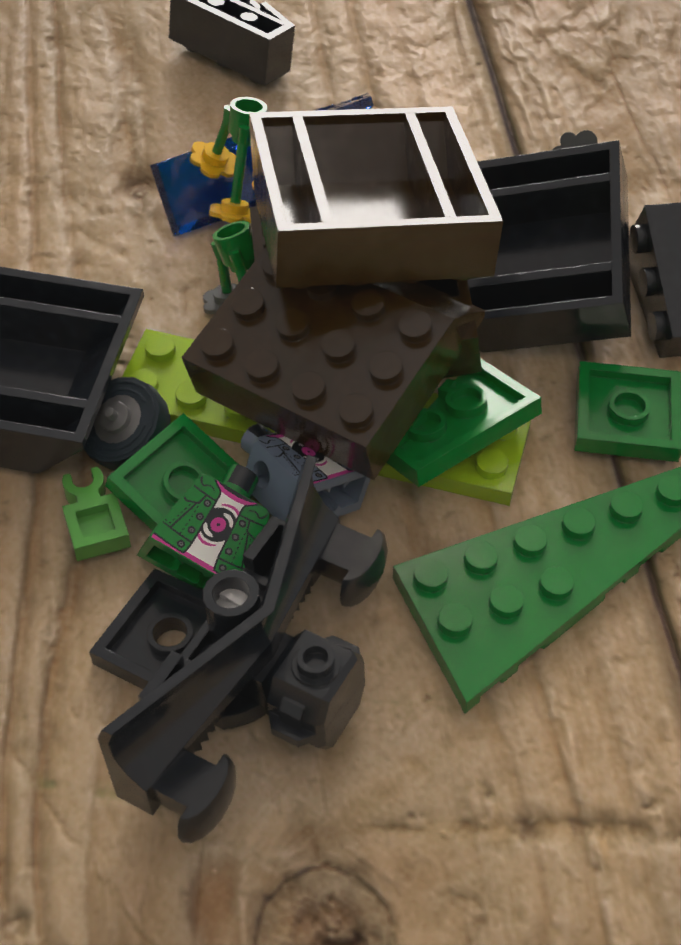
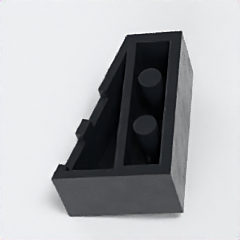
M170 0L169 39L185 46L187 50L199 53L216 61L219 66L230 68L248 77L250 81L264 86L290 72L295 25L267 2H262L259 5L254 0Z
M681 202L644 205L635 225L631 226L629 232L630 278L647 322L649 337L651 341H654L659 358L681 356Z

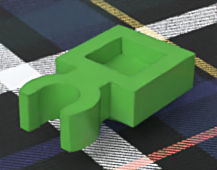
M97 466L91 468L93 482L86 487L75 486L70 473L63 475L62 478L65 497L69 503L62 506L77 561L131 547L129 533L118 498L113 493L105 495L106 488L103 473Z

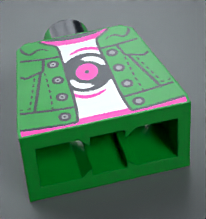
M238 464L229 466L222 481L209 474L201 473L154 528L138 551L137 556L175 578L201 590L204 589L206 582L219 572L234 569L243 571L245 568L243 555L267 524L270 516L267 508L250 499L259 482L257 475L250 469Z

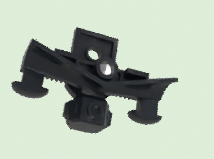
M307 455L301 467L286 520L284 521L275 516L270 518L244 553L245 568L243 571L234 569L219 572L212 576L206 582L204 589L201 590L154 568L89 651L93 665L143 689L138 696L139 702L103 728L98 736V742L116 796L152 816L160 805L181 815L178 823V838L182 843L198 841L217 826L232 802L236 788V766L227 754H223L216 765L194 754V752L202 750L201 742L209 740L208 733L216 731L215 726L223 730L236 728L258 720L267 714L272 735L297 747L310 744L327 750L335 745L360 705L365 687V671L359 647L334 635L323 638L308 630H303L294 637L286 634L291 619H294L295 611L300 610L299 603L305 602V595L311 594V586L316 583L320 575L341 583V605L352 607L360 604L376 588L384 573L388 554L385 534L381 530L377 529L371 538L340 524L339 518L322 501L313 484L312 475L317 460L313 456ZM170 630H178L186 634L184 640L174 646H162L157 643L158 638Z

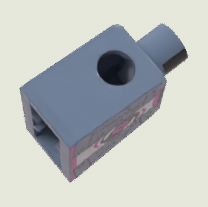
M259 423L252 425L244 433L241 439V448L249 454L246 468L253 471L259 479L252 495L267 508L272 516L284 521L286 520L299 473L307 455L317 458L312 475L313 484L322 501L331 511L339 517L360 509L370 478L277 432L273 433Z

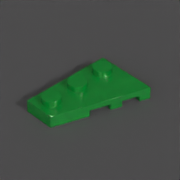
M481 359L482 372L458 376L455 380L448 378L438 388V398L428 408L421 410L386 463L417 487H420L542 414L541 397Z

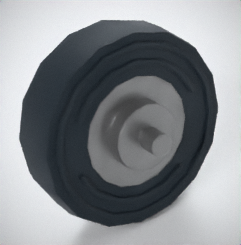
M118 377L111 380L84 450L96 463L115 471L170 425L171 419L167 403L154 387L137 378Z

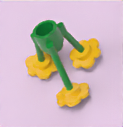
M252 97L233 99L230 105L224 106L223 121L215 142L205 143L197 141L191 147L192 154L189 160L194 166L200 167L203 175L213 179L219 178L221 175L227 178L233 177L231 198L222 199L221 204H211L209 210L210 216L221 218L225 222L247 221L251 223L249 203L241 200L247 149L248 146H251L249 113L267 112L268 110L267 105L259 99ZM229 133L232 135V141L237 144L236 155L229 152L225 147Z

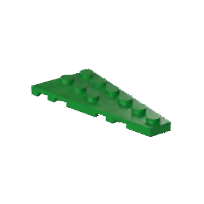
M681 467L393 566L392 578L464 714L480 702L481 696L499 681L504 683L518 671V666L539 648L545 649L604 601L605 595L621 581L625 584L636 575L640 566L654 554L664 552L681 538Z

